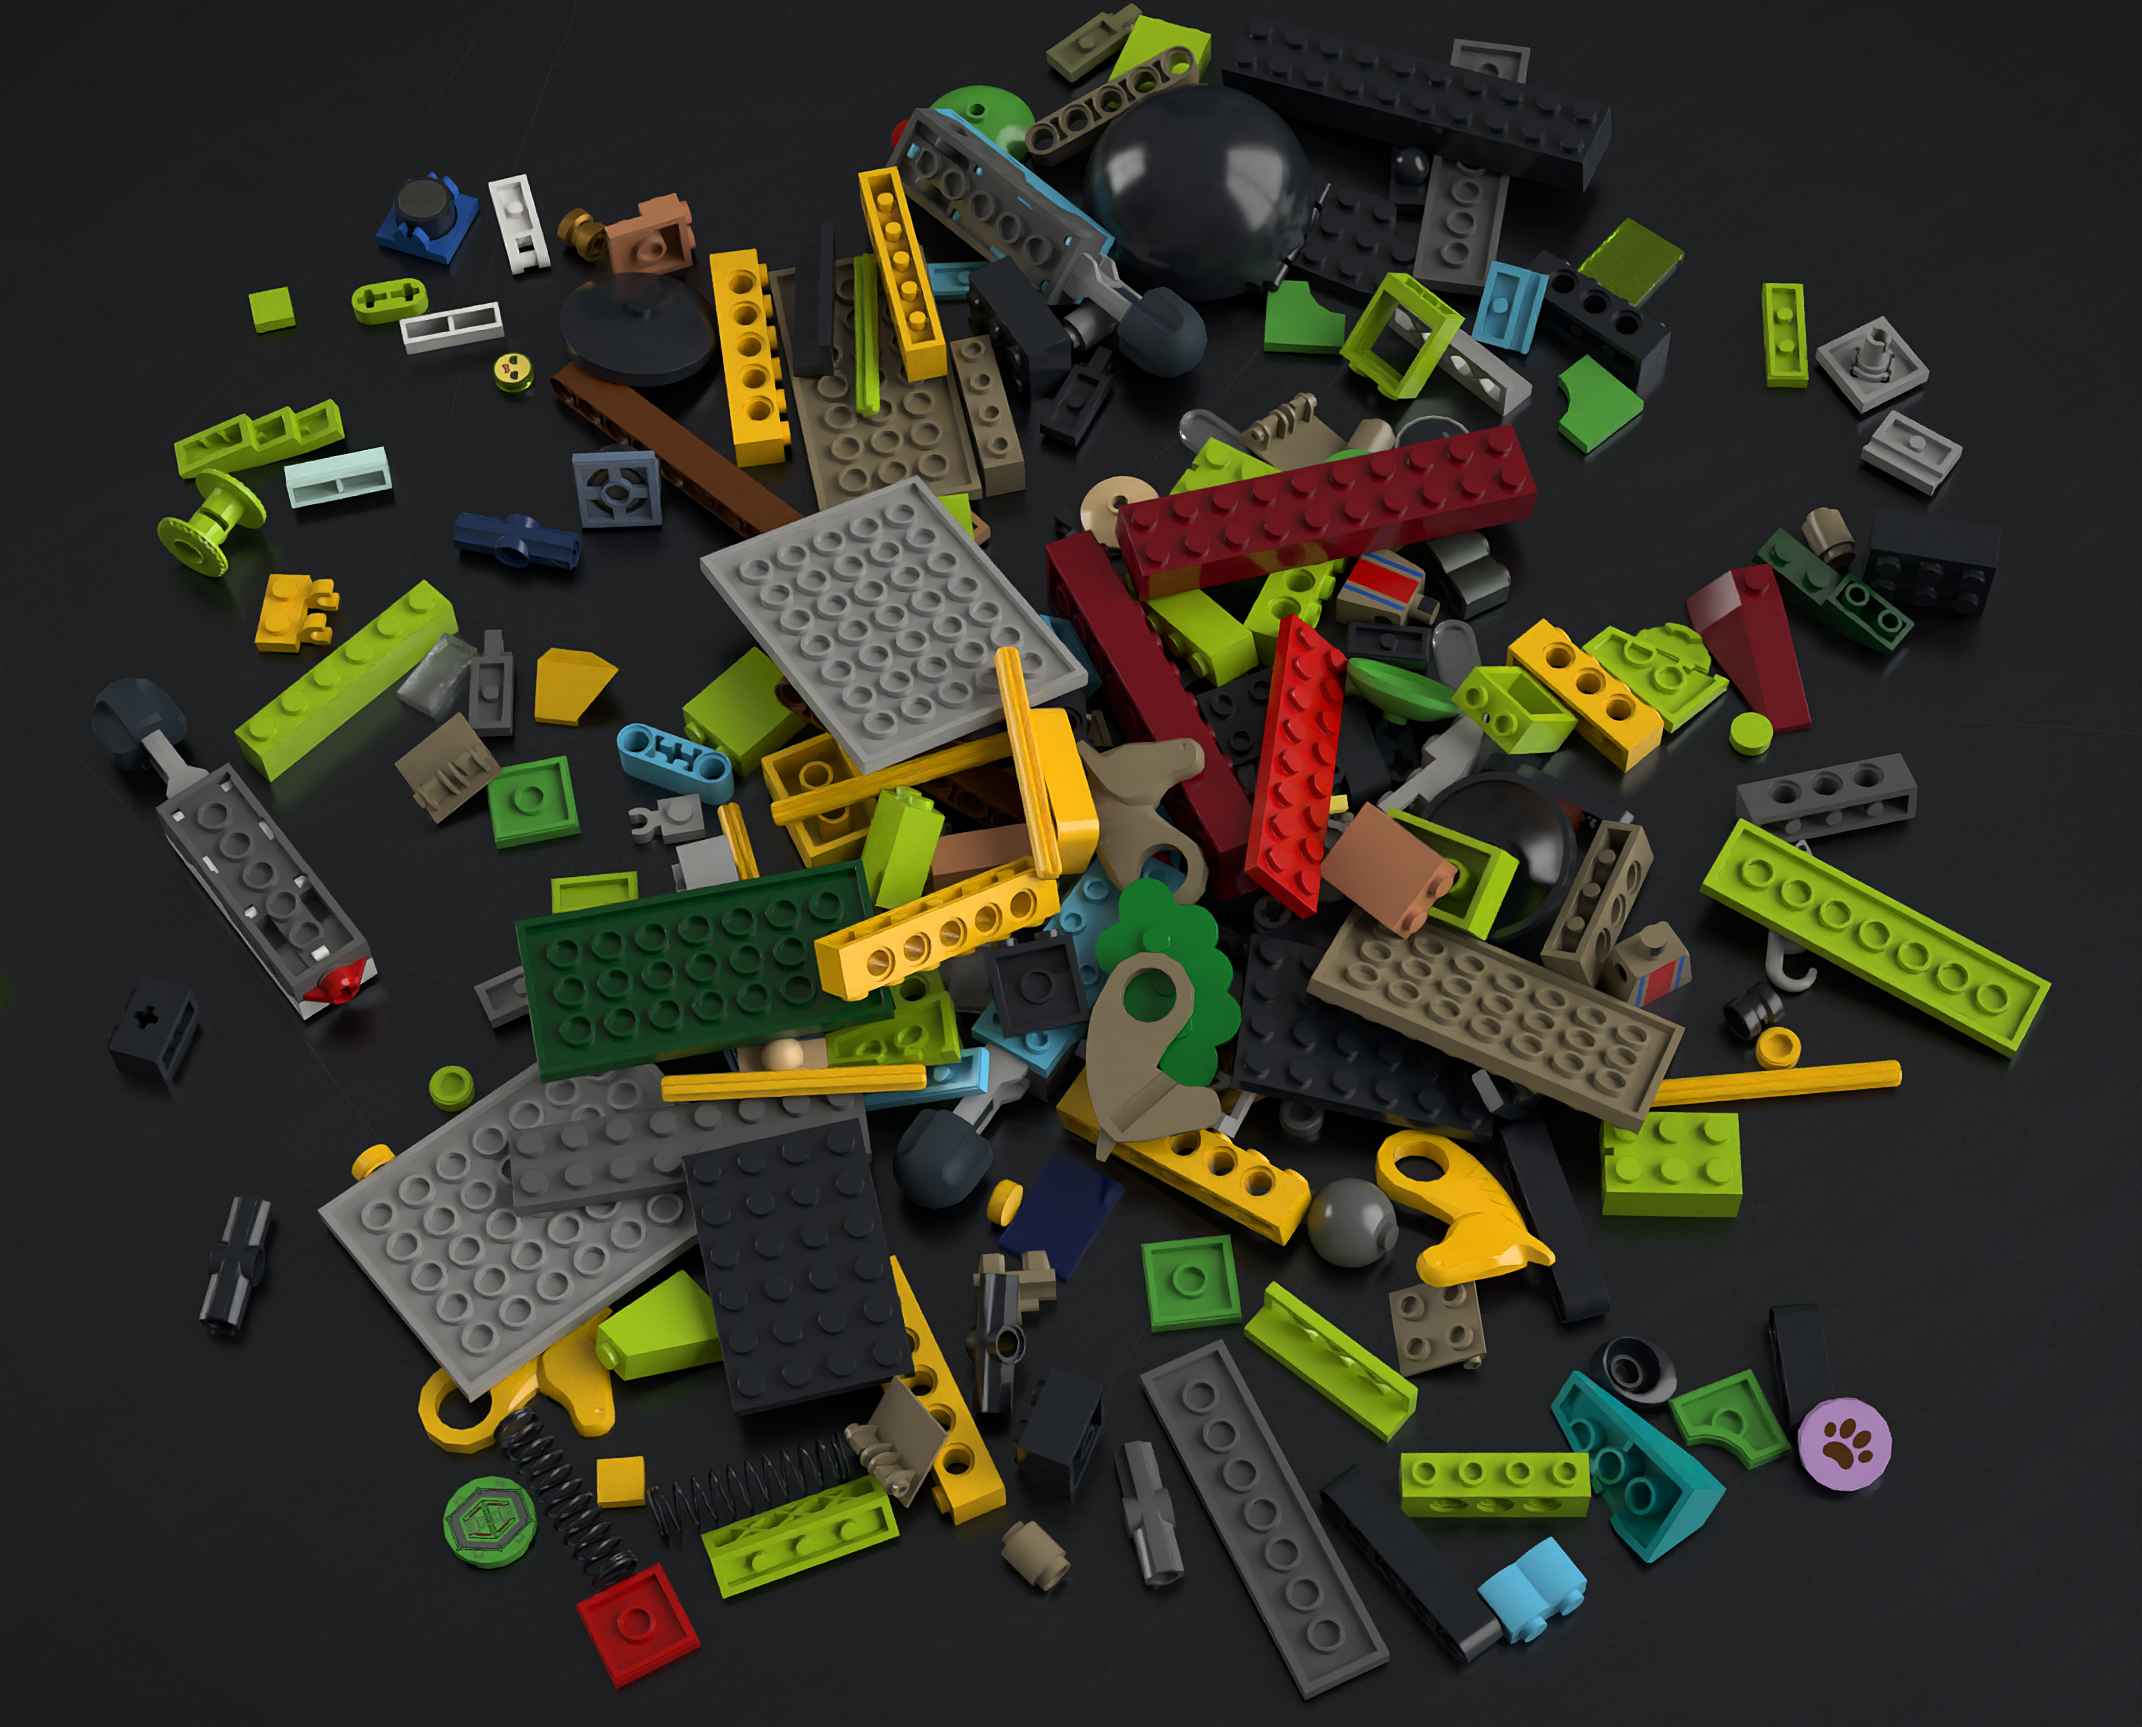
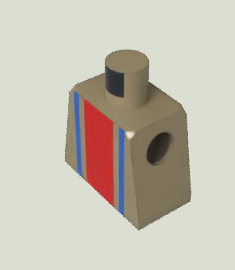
M1383 549L1361 554L1337 596L1335 621L1347 625L1349 620L1406 626L1412 617L1432 625L1439 612L1440 602L1423 595L1425 585V572L1423 569L1391 550Z
M1661 921L1655 925L1646 926L1641 932L1616 944L1612 948L1599 978L1598 985L1605 994L1640 1008L1691 982L1690 955L1666 921Z

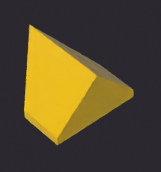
M557 648L549 649L537 661L535 722L576 726L580 715L617 673L619 668L592 652Z

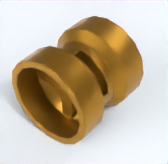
M582 208L570 211L558 227V239L568 247H576L577 253L589 262L598 260L609 248L605 231L606 226L601 222L594 223L593 217Z

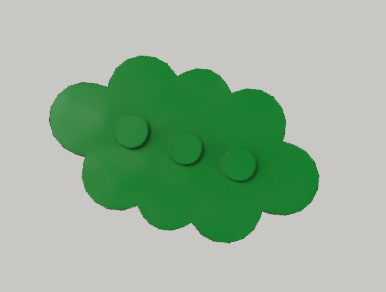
M1139 878L1129 883L1122 891L1118 902L1121 922L1106 928L1098 937L1095 946L1096 960L1101 970L1109 977L1120 962L1140 952L1164 953L1184 967L1195 989L1193 1014L1169 1044L1158 1064H1160L1163 1073L1181 1085L1207 1088L1216 1078L1219 1069L1216 1048L1231 1042L1236 1037L1242 1022L1241 1009L1236 999L1228 993L1234 978L1233 967L1228 957L1215 949L1219 940V930L1213 915L1209 911L1195 904L1177 906L1170 888L1162 881L1153 878ZM1157 972L1142 973L1133 978L1126 987L1124 994L1125 1009L1136 1020L1146 1023L1159 1021L1166 1017L1175 1005L1177 998L1176 986L1164 974Z

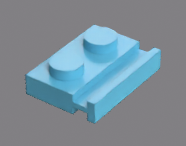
M1492 261L1471 337L1480 342L1527 354L1530 349L1549 275Z

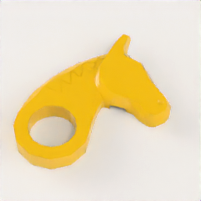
M1404 1129L1385 1139L1376 1157L1375 1173L1377 1185L1391 1200L1427 1213L1451 1225L1440 1244L1427 1248L1418 1256L1416 1269L1420 1278L1426 1284L1434 1287H1447L1504 1275L1527 1267L1528 1261L1545 1266H1550L1555 1262L1553 1252L1545 1244L1528 1233L1522 1215L1509 1194L1473 1155L1443 1135L1416 1129ZM1411 1155L1424 1156L1438 1163L1444 1170L1445 1175L1430 1182L1416 1181L1407 1178L1399 1172L1394 1163L1403 1157Z
M609 1306L489 1389L487 1392L492 1397L490 1412L483 1422L473 1428L464 1430L453 1429L442 1423L439 1419L438 1412L442 1400L449 1392L458 1388L443 1368H440L422 1388L418 1408L429 1439L447 1452L468 1454L477 1452L493 1445L496 1442L493 1433L499 1422L512 1412L523 1408L537 1393H541L545 1397L549 1396L559 1402L570 1414L572 1424L580 1436L587 1438L602 1436L607 1433L615 1423L610 1370L605 1368L599 1361L595 1347L598 1325L606 1321L613 1311Z

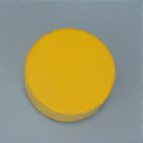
M1772 1027L1763 1031L1759 1036L1755 1048V1056L1758 1063L1768 1071L1792 1069L1798 1062L1801 1043L1796 1034L1791 1030L1783 1027Z
M386 1145L373 1146L356 1159L352 1167V1174L360 1182L396 1156Z
M1008 1179L1001 1181L995 1187L987 1206L988 1220L1003 1227L1007 1226L1019 1209L1023 1196V1187Z

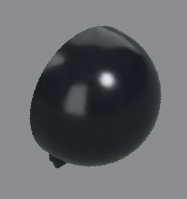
M1187 83L1160 89L1142 97L1125 108L1109 124L1097 141L1088 160L1082 184L1081 208L1082 212L1115 237V241L1107 256L1115 261L1119 279L1126 285L1144 293L1155 288L1166 287L1184 301H1210L1232 297L1245 292L1262 295L1264 290L1273 293L1277 292L1289 272V267L1292 266L1301 250L1304 239L1308 237L1319 217V212L1322 211L1331 195L1333 187L1328 182L1322 181V174L1311 171L1299 140L1285 121L1265 103L1231 87L1212 83Z

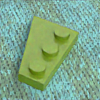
M948 991L895 1009V1019L846 1027L826 1034L829 1067L916 1063L932 1066L960 1063L961 1055L955 1008Z

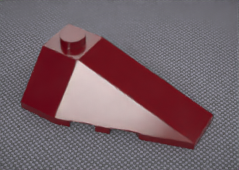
M1767 563L1730 570L1685 600V608L1693 631L1702 637V643L1718 661V668L1725 677L1729 676L1742 692V699L1750 710L1763 715L1770 721L1773 727V734L1811 727L1810 714L1785 608L1771 564Z

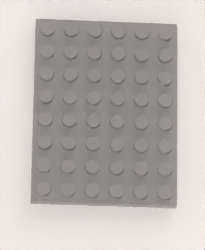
M918 475L700 558L702 573L864 776L1005 719L993 658L1000 647L1013 646L1019 652L1030 708L1088 684L1087 670Z
M537 1061L318 1209L321 1220L470 1403L699 1243L689 1190L517 1217L514 1209L508 1131L689 1104L688 1101H663L661 1080L665 1075L654 1063L542 1084Z

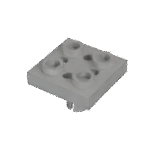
M1884 316L1817 348L1815 356L1816 360L1861 414L1926 382L1930 372Z

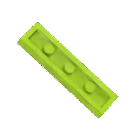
M1275 1281L1266 1288L1264 1306L1245 1326L1244 1336L1388 1443L1415 1411L1418 1388Z
M867 1475L702 1534L701 1538L711 1562L719 1590L724 1599L897 1537L900 1534L888 1495L883 1490V1485L876 1477Z

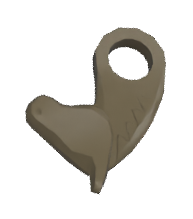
M1177 738L1157 742L1127 743L1098 753L1084 740L1076 743L1079 756L1089 773L1088 786L1099 820V839L1095 850L1110 881L1122 892L1129 883L1140 878L1142 866L1150 856L1164 850L1178 851L1187 859L1188 873L1182 886L1172 894L1177 906L1195 904L1205 892L1209 873L1203 852L1194 841L1171 826L1155 810L1160 805V799L1169 788L1202 772L1205 766V753L1201 745L1192 738Z
M1140 952L1120 962L1108 978L1093 1006L1086 1042V1073L1088 1090L1096 1118L1100 1125L1096 1149V1159L1100 1161H1106L1117 1143L1151 1142L1175 1135L1200 1131L1213 1127L1220 1118L1221 1106L1218 1095L1213 1089L1202 1086L1187 1087L1181 1085L1157 1068L1161 1056L1193 1014L1195 989L1184 967L1164 953ZM1157 972L1166 975L1174 982L1177 994L1175 1005L1170 1013L1159 1021L1146 1023L1136 1020L1125 1009L1124 994L1126 987L1133 978L1142 973Z

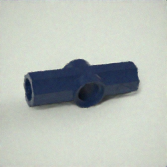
M463 512L462 515H458L453 538L455 548L495 555L496 559L501 563L513 568H524L529 562L572 570L579 561L582 543L580 534L540 527L534 519L522 514H511L506 520Z

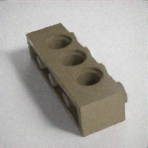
M989 334L950 342L951 365L986 497L1026 489L1024 458Z
M1602 820L1541 951L1540 956L1546 969L1595 989L1610 952L1617 941L1654 859L1641 825Z

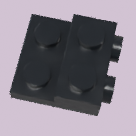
M1060 929L1046 930L1034 934L1035 941L1018 944L1016 938L1003 939L991 943L992 950L984 952V963L992 999L995 1001L1003 1040L1090 1022V1011L1072 933L1061 935Z

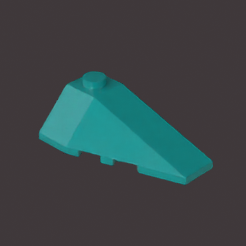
M1573 1371L1550 1406L1574 1453L1589 1454V1471L1593 1476L1590 1483L1596 1494L1603 1495L1613 1514L1609 1519L1615 1531L1646 1563L1654 1562L1703 1526L1726 1491V1488L1693 1456L1580 1371Z

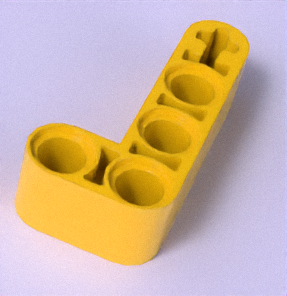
M1063 708L1030 709L1063 869L1060 875L1085 874L1098 843L1099 820L1069 719Z

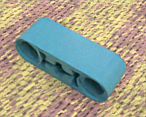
M640 723L627 725L619 732L617 745L624 771L630 776L682 795L699 793L700 801L710 805L723 804L733 796L735 786L729 758L722 752ZM636 749H644L641 752H632ZM720 776L718 779L708 780L709 777Z

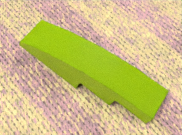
M329 399L297 414L289 406L254 421L244 413L174 443L179 475L183 479L197 477L202 470L207 468L229 473L270 464L310 452L344 439L345 436L339 407L332 399Z

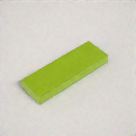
M1763 283L1761 294L1767 387L1807 388L1809 377L1803 284Z

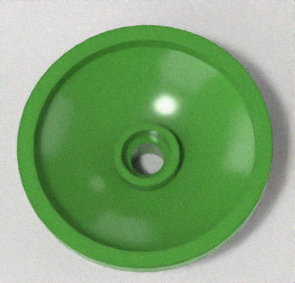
M983 85L963 87L943 95L930 107L932 109H952L1021 164L1030 154L1025 143V134L1028 128L1035 123L1029 107L1019 97L1009 91Z
M1350 658L1348 660L1346 671L1350 680L1365 699L1384 710L1382 717L1400 725H1406L1408 719L1433 722L1455 717L1463 713L1451 700L1456 691L1443 684L1383 662L1364 658Z

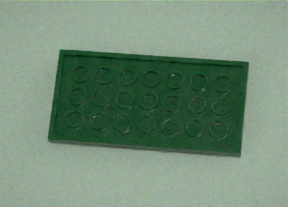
M862 859L515 921L542 1084L895 1019L889 986L873 989L868 992L867 997L857 1001H844L841 997L825 992L822 989L814 941L874 917Z

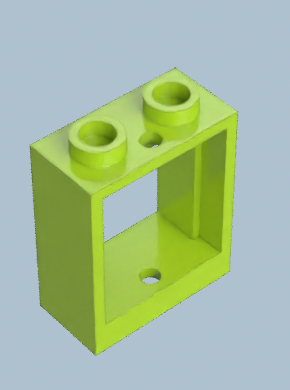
M1388 272L1339 353L1350 361L1349 367L1354 372L1363 377H1370L1379 384L1377 389L1384 396L1392 400L1416 398L1465 318L1409 274ZM1400 302L1434 328L1405 376H1402L1371 351Z
M1522 666L1474 667L1451 698L1466 715L1508 754L1556 752L1580 721ZM1486 714H1489L1490 716L1489 723H1485L1484 716Z

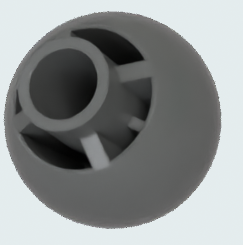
M1344 1178L1327 1184L1319 1192L1310 1190L1312 1198L1311 1208L1301 1221V1224L1307 1226L1308 1238L1315 1251L1329 1263L1343 1268L1364 1267L1377 1261L1396 1244L1399 1228L1396 1225L1393 1205L1387 1195L1373 1183L1358 1178Z

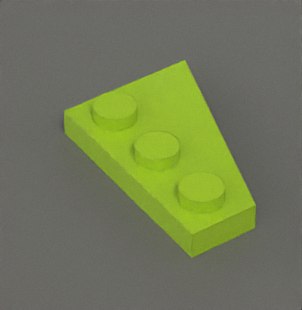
M1612 626L1607 627L1581 648V651L1593 655L1598 660L1601 668L1614 679L1622 680L1629 687L1631 693L1644 705H1650L1655 708L1664 721L1663 728L1670 734L1725 692L1730 681L1717 674L1714 678L1700 673L1694 670L1695 664L1682 658L1679 662L1657 653L1656 646Z

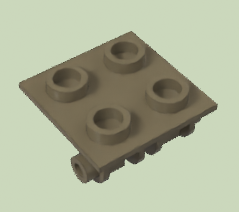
M1311 393L1297 394L1294 400L1280 405L1277 409L1272 410L1269 416L1261 421H1255L1249 429L1238 435V439L1268 465L1283 472L1322 464L1333 454L1343 451L1347 445V442L1313 414L1317 401Z
M460 711L395 763V766L415 792L413 795L415 800L422 808L427 809L437 824L503 772Z
M1475 1281L1447 1287H1434L1422 1283L1389 1293L1400 1373L1403 1378L1456 1362H1463L1465 1369H1476L1482 1365L1481 1359L1487 1353Z
M899 1376L893 1377L869 1423L861 1426L858 1423H853L844 1431L845 1445L850 1450H854L857 1455H861L860 1463L867 1468L869 1474L881 1482L886 1494L897 1497L904 1507L910 1506L949 1436Z

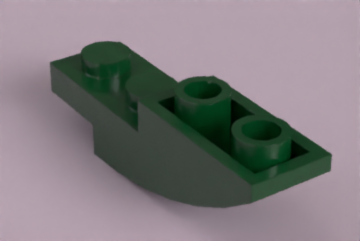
M1780 527L1752 559V562L1756 565L1771 564L1776 581L1783 586V589L1780 591L1783 598L1836 633L1866 647L1890 655L1915 625L1913 621L1854 574L1849 572L1843 578Z

